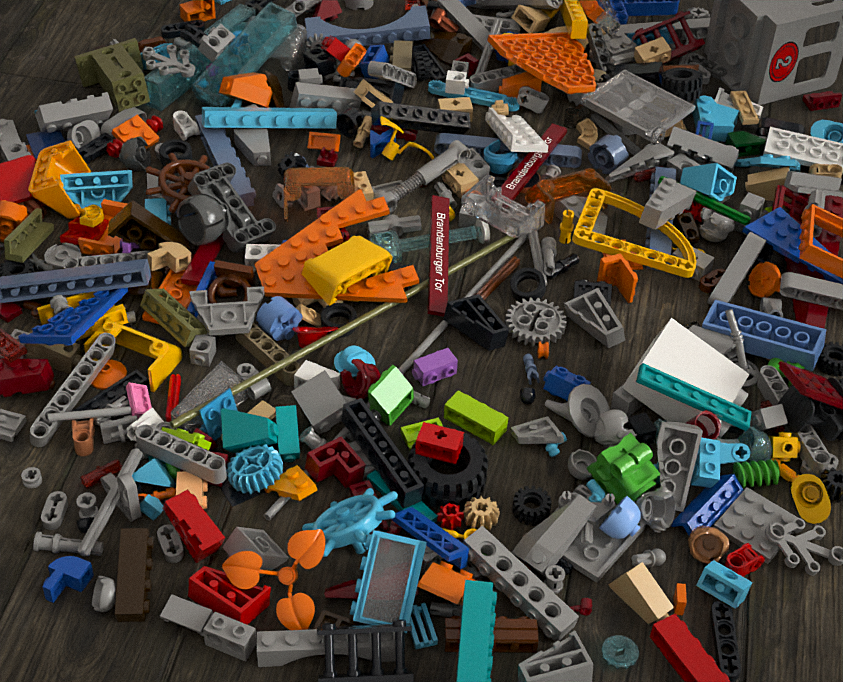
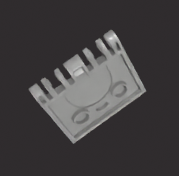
M580 484L571 493V499L581 495L589 501V496L591 497L592 492L586 486ZM610 511L608 515L606 514L596 522V526L593 527L592 544H581L579 532L561 558L566 560L568 564L570 563L573 568L598 583L642 533L646 523L641 520L639 521L640 529L633 537L628 535L623 539H615L599 529L606 517L608 518L611 514Z

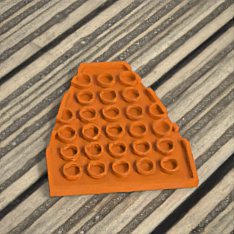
M568 32L488 35L487 41L501 56L538 79L567 94L595 92L594 69L590 60H587L588 55L584 53L585 48L576 39H571Z

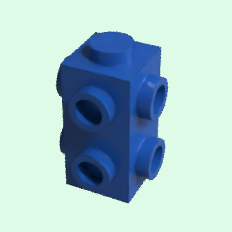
M555 366L551 371L548 370L543 379L546 382L543 389L549 391L551 395L565 399L567 402L569 394L574 387L581 384H591L585 377L575 375L566 368Z

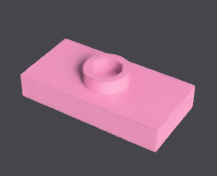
M129 382L126 385L131 414L132 416L137 415V418H139L152 408L147 385Z

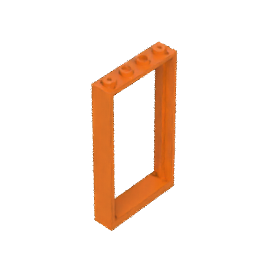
M812 204L809 209L803 211L801 217L802 224L800 229L802 231L799 237L801 240L798 248L800 250L799 258L843 278V259L813 245L814 224L843 238V218Z

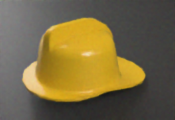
M802 474L795 478L792 483L791 493L801 518L812 524L821 523L826 520L831 511V503L822 481L812 474Z

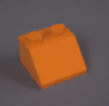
M441 560L440 564L433 562L417 587L455 604L462 605L465 580H477L472 578V573L463 569L459 573L452 570V564Z

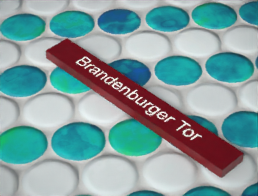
M552 123L541 137L548 145V152H529L492 197V202L508 208L566 135L567 128Z
M432 195L430 209L428 314L444 317L448 302L450 198Z

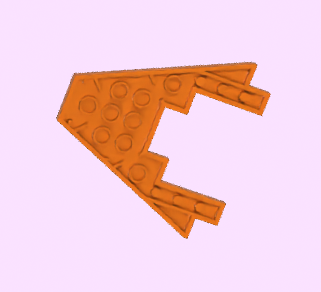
M362 189L357 190L257 261L254 265L261 286H264L265 297L281 296L285 298L323 299L302 275L304 263L310 258L314 259L327 252V247L343 243L340 228L390 214L384 196L366 201ZM411 265L360 280L347 287L346 293H339L335 298L337 300L406 303L407 297L403 288L419 284V278L414 266Z

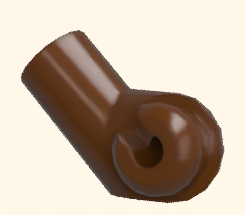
M220 284L215 294L220 298L236 297L237 290L236 287L226 288L223 284Z

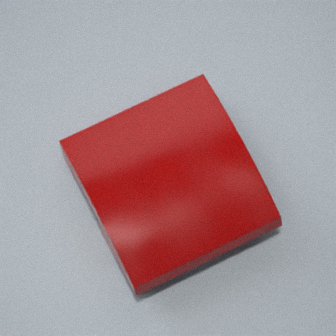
M76 217L68 223L69 230L60 236V242L79 245V237L99 241L107 229L109 220L104 219L99 225L90 227L80 224V217Z

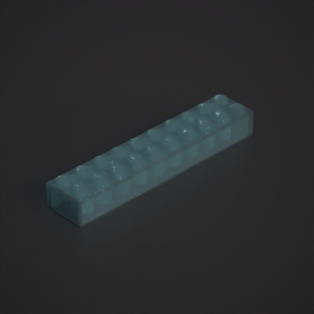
M239 4L206 29L204 33L209 35L208 33L213 27L216 28L222 24L231 33L235 31L246 32L250 41L256 36L255 9ZM189 42L177 51L176 58L177 62L183 64L179 52L181 50H188L189 63L195 66L194 75L191 77H183L181 73L160 75L159 68L154 69L144 77L150 102L146 103V105L160 111L164 110L193 87V82L207 75L206 66L213 63L214 66L218 67L217 62L209 60L196 46Z

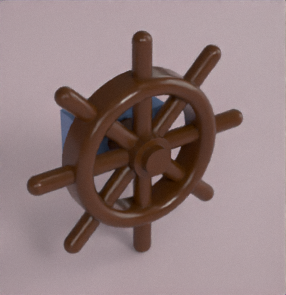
M170 153L168 157L171 163L164 166L162 170L149 166L146 167V173L158 177V187L146 189L145 194L147 196L161 194L171 204L169 212L177 214L178 205L185 198L192 196L188 191V185L194 174L210 168L205 164L208 159L206 155H202L199 161L187 159L178 160L174 153ZM166 180H169V181H172V182H175V183L167 184V183H166ZM194 212V213L187 214V215H184V216L186 217V216H189V215H193V214H195V212Z

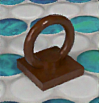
M215 260L214 269L217 278L210 284L207 298L209 304L217 303L215 291L222 283L232 287L242 286L245 291L243 301H248L247 287H255L256 283L252 266Z

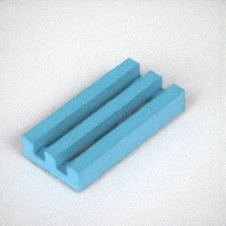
M422 603L420 607L413 605L411 615H415L423 642H419L412 617L410 616L409 623L412 626L410 634L415 649L438 645V639L426 603ZM420 613L423 614L431 640H428Z

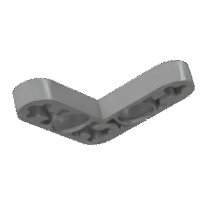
M127 472L117 477L120 493L117 506L127 519L132 522L141 517V509L136 483L130 473ZM112 473L100 478L107 493L116 480Z

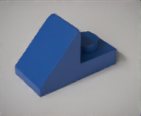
M392 128L381 135L370 130L371 158L382 153L391 139L394 131Z

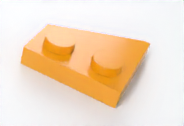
M298 465L289 468L286 472L279 475L280 479L274 481V485H269L267 489L264 488L266 493L276 491L279 496L290 497L298 501L318 490L316 484Z

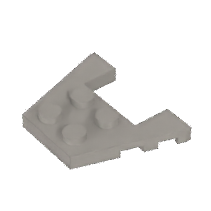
M264 286L247 287L248 301L208 304L207 290L189 291L190 299L210 336L241 334L250 332L264 296Z

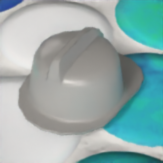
M86 120L76 124L68 131L66 141L71 140L75 148L79 150L82 146L99 137L101 131L98 124L94 121Z

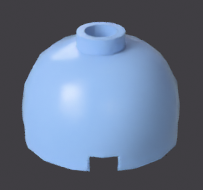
M626 496L611 511L608 518L606 517L599 529L615 539H623L628 535L633 537L640 529L638 523L641 519V512L635 502Z

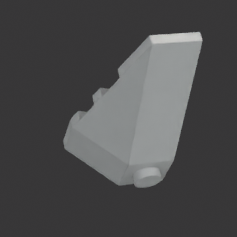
M653 143L648 144L643 150L611 172L604 179L603 183L607 184L656 169V166L663 167L674 155V151L661 143L655 145Z
M661 422L656 442L658 466L661 474L659 476L660 487H667L675 497V510L684 512L703 430L696 425L681 422Z
M581 495L576 496L526 533L514 548L512 554L529 564L530 567L545 577L547 567L556 565L559 562V559L564 555L597 506Z

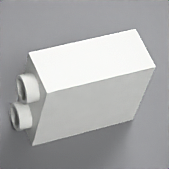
M671 318L653 339L622 386L624 390L668 422L686 423L702 411L637 383L638 370L642 363L738 406H741L748 397V393L741 388L749 374ZM703 415L699 416L697 420L706 427L708 435L714 434L716 428L711 419ZM719 419L721 430L718 437L721 438L731 424Z

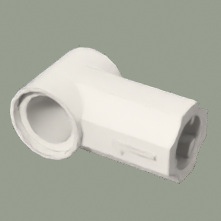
M152 407L127 427V436L130 440L136 441L135 430L139 426L147 424L156 428L159 423L164 421Z

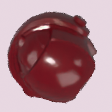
M353 359L351 363L359 370L356 374V380L352 378L351 372L343 369L340 372L343 387L350 397L362 398L364 400L368 397L369 387L380 379L381 374L374 364L365 363L361 359Z

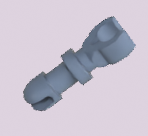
M525 354L523 360L528 383L532 384V377L537 379V383H539V374L531 354Z

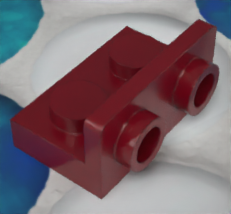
M832 91L803 95L802 101L810 111L839 107L842 94L841 92L833 93Z

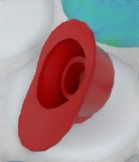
M300 326L294 327L292 330L297 332L299 346L304 348L326 336L327 332L337 330L338 327L315 328Z

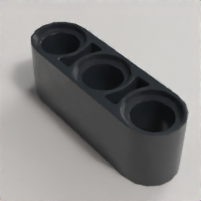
M766 117L759 120L756 130L758 137H767L770 127L805 135V128L801 124Z

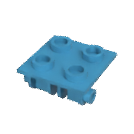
M230 388L199 410L203 421L200 430L214 441L222 434L221 409L226 408L238 411Z

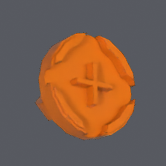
M770 262L757 264L752 269L748 279L750 281L748 287L751 294L759 298H767L775 291L780 292L781 275L779 268Z

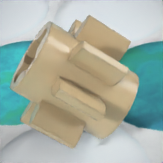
M495 100V104L491 105V108L498 115H509L508 103L503 104V100Z

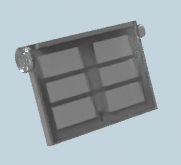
M623 70L596 88L595 92L582 93L580 97L582 105L655 144H659L664 139L666 130L695 110V105L627 70Z

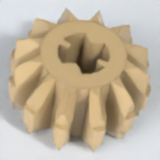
M482 496L479 499L472 497L471 501L466 502L465 509L463 510L466 526L472 525L474 529L483 526L490 531L492 526H496L498 523L500 511L497 508L496 502H491L490 497L487 499H483Z

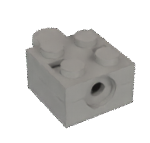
M620 30L603 35L610 57L633 52L635 47L638 46ZM595 42L596 47L601 49V45ZM590 49L589 60L595 63L592 51ZM600 56V60L605 63V58Z

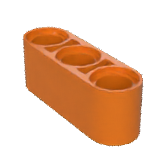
M355 43L337 67V72L343 77H349L365 55L366 49L361 44Z

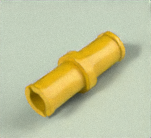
M567 210L563 211L559 241L563 244L566 243V238L567 244L571 241V232L574 229V212L572 210H568V215H566Z

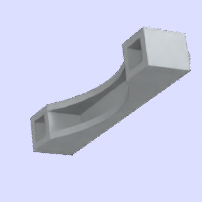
M317 629L257 632L258 667L283 666L300 658L325 654L324 635H317ZM381 632L382 662L396 661L395 632ZM358 633V657L372 661L371 633ZM348 634L334 635V654L348 655Z

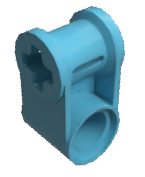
M720 443V464L743 462L750 457V449L743 443ZM735 451L741 452V455H736Z

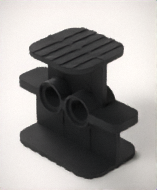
M828 378L827 380L843 397V386L839 380ZM792 384L778 402V405H783L788 422L786 425L793 433H799L806 424H811L819 429L828 441H834L836 438L843 440V409L801 395Z

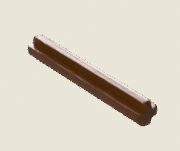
M516 256L511 257L475 295L479 294L485 300L518 267L520 259Z

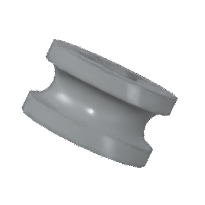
M29 467L21 474L23 485L27 488H36L42 483L41 473L38 468Z

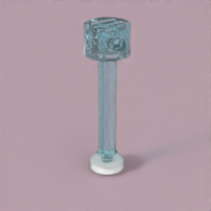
M484 217L481 220L477 218L475 225L449 230V243L470 239L476 240L478 238L479 242L483 244L484 242L488 243L490 240L489 225ZM391 230L372 234L370 241L387 250L393 256L392 261H394V264H397V262L401 263L402 252L428 248L430 234L399 240L396 232Z

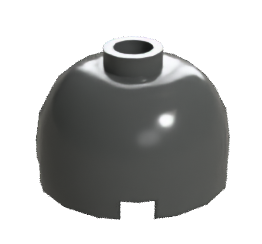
M139 136L128 139L123 143L119 158L129 170L143 171L146 167H150L151 154L150 151H146L145 146H148L146 141Z

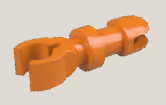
M166 488L165 491L161 492L156 490L150 495L159 500H169L176 496V488ZM138 494L139 499H144L148 494Z

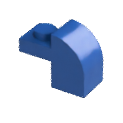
M65 556L53 561L48 566L50 577H47L43 583L45 599L54 603L66 586L82 592L94 576L91 562L75 556Z

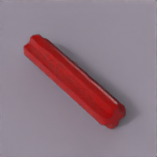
M172 374L170 376L165 416L167 422L177 418L181 376L179 374Z

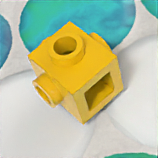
M779 432V436H768V456L786 462L791 461V458H797L801 449L798 437L791 436V432Z

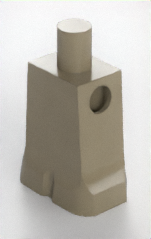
M77 343L69 346L64 344H26L27 359H48L51 368L71 374L83 358L80 355V344Z

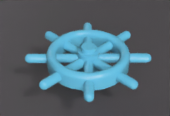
M368 488L363 495L353 496L338 503L333 501L330 504V508L323 512L314 523L304 524L302 529L303 531L323 530L325 535L323 557L328 556L332 549L349 544L353 545L356 554H362L366 552L364 549L367 540L366 535L372 532L382 520L395 517L396 514L393 510L384 511L383 506L398 497L397 492L392 491L378 499L373 496L374 490Z

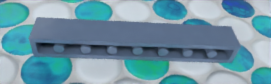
M202 115L195 116L200 131L199 136L213 166L226 162L233 164L236 168V174L230 184L247 207L253 206L254 198H256L255 189L251 188L250 179L246 177L245 169L241 167L239 157H236L235 148L231 147L230 138L226 137L225 128H205L202 125Z
M656 166L655 173H651L649 199L659 186L658 180L660 176L676 181V169ZM668 219L667 221L673 225V219ZM647 227L646 238L649 239H646L645 247L671 255L672 240L659 229L654 230ZM647 266V269L658 270Z
M148 259L0 277V303L148 285L151 278Z

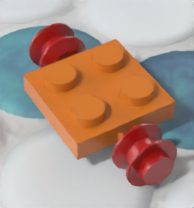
M136 115L112 129L111 134L116 139L113 140V143L109 142L107 144L108 154L118 158L123 143L128 139L139 136L146 141L148 145L145 146L146 149L154 145L160 139L156 133L158 130L161 131L163 129L162 119L153 115L151 119H147L144 122Z

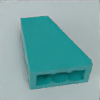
M296 405L275 407L276 425L279 430L277 436L278 453L284 462L296 461V459L300 458Z
M226 408L221 409L223 448L233 454L242 452L243 449H248L250 446L256 447L260 445L262 447L265 444L272 445L277 443L278 426L270 419Z

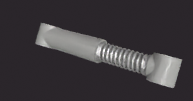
M459 140L453 141L446 151L416 170L412 177L400 183L393 190L387 192L385 190L379 191L374 196V199L384 196L389 211L392 213L397 207L398 200L400 201L405 195L410 194L419 185H427L457 163L468 161L471 156V150Z

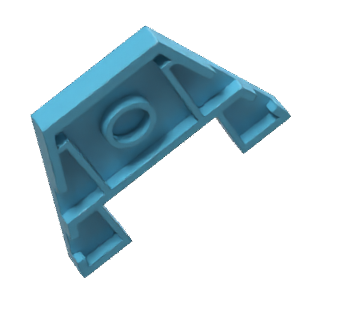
M771 154L737 159L735 164L736 167L749 168L752 166L769 168L789 166L790 171L798 172L801 169V164L795 159H790L791 156L773 158Z

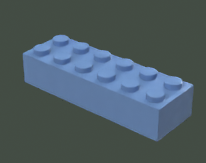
M714 301L702 323V328L730 336L731 329L725 311L733 309L738 328L742 331L740 334L744 338V352L767 359L776 357L785 363L787 361L790 363L798 362L801 366L805 367L804 369L814 370L824 347L826 329L723 301Z

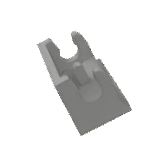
M171 594L160 618L166 622L171 621L194 630L204 636L203 629L214 613L209 608Z

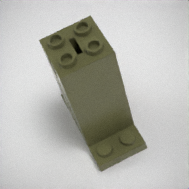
M136 38L74 56L82 86L87 87L99 83L104 91L108 92L109 98L119 112L150 102L142 72L144 67Z

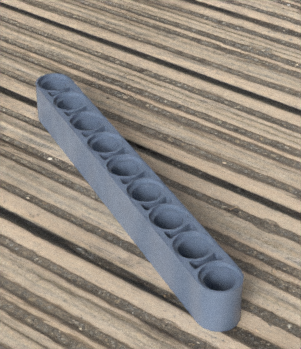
M439 133L436 135L434 151L440 155L448 149L453 141L459 140L468 148H473L484 159V149L499 139L501 146L495 154L510 152L500 138ZM558 144L542 165L577 168L582 163V150L577 146ZM517 152L518 160L516 162L521 163L529 152Z

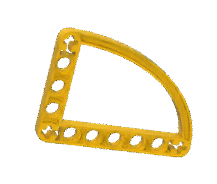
M591 189L573 233L572 241L575 244L609 255L621 253L626 260L681 277L690 278L693 276L696 268L695 252L685 236L668 221L657 229L676 244L684 259L593 232L603 203L620 208L641 218L644 206L602 189Z

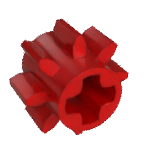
M449 503L444 507L440 506V513H437V521H442V528L453 530L457 526L461 527V521L464 520V512H459V505L456 506Z

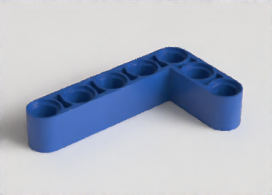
M609 0L608 17L611 25L627 24L628 16L675 15L678 12L680 0Z

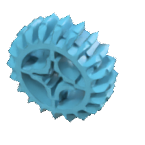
M267 444L262 447L260 445L256 447L250 446L248 449H243L241 453H236V457L230 458L231 462L227 464L228 469L226 470L230 484L237 491H242L243 494L246 492L252 494L254 491L260 492L261 489H267L269 485H274V481L280 479L279 475L283 474V461L273 446L268 447Z

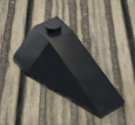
M341 76L339 87L357 88L364 79L375 89L386 95L393 103L400 104L402 101L405 87L397 82ZM361 101V104H363L364 106H366V107L372 109V108H371L369 105H367L365 102Z

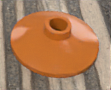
M108 360L91 383V386L101 390L107 389L127 376L126 367L119 361Z

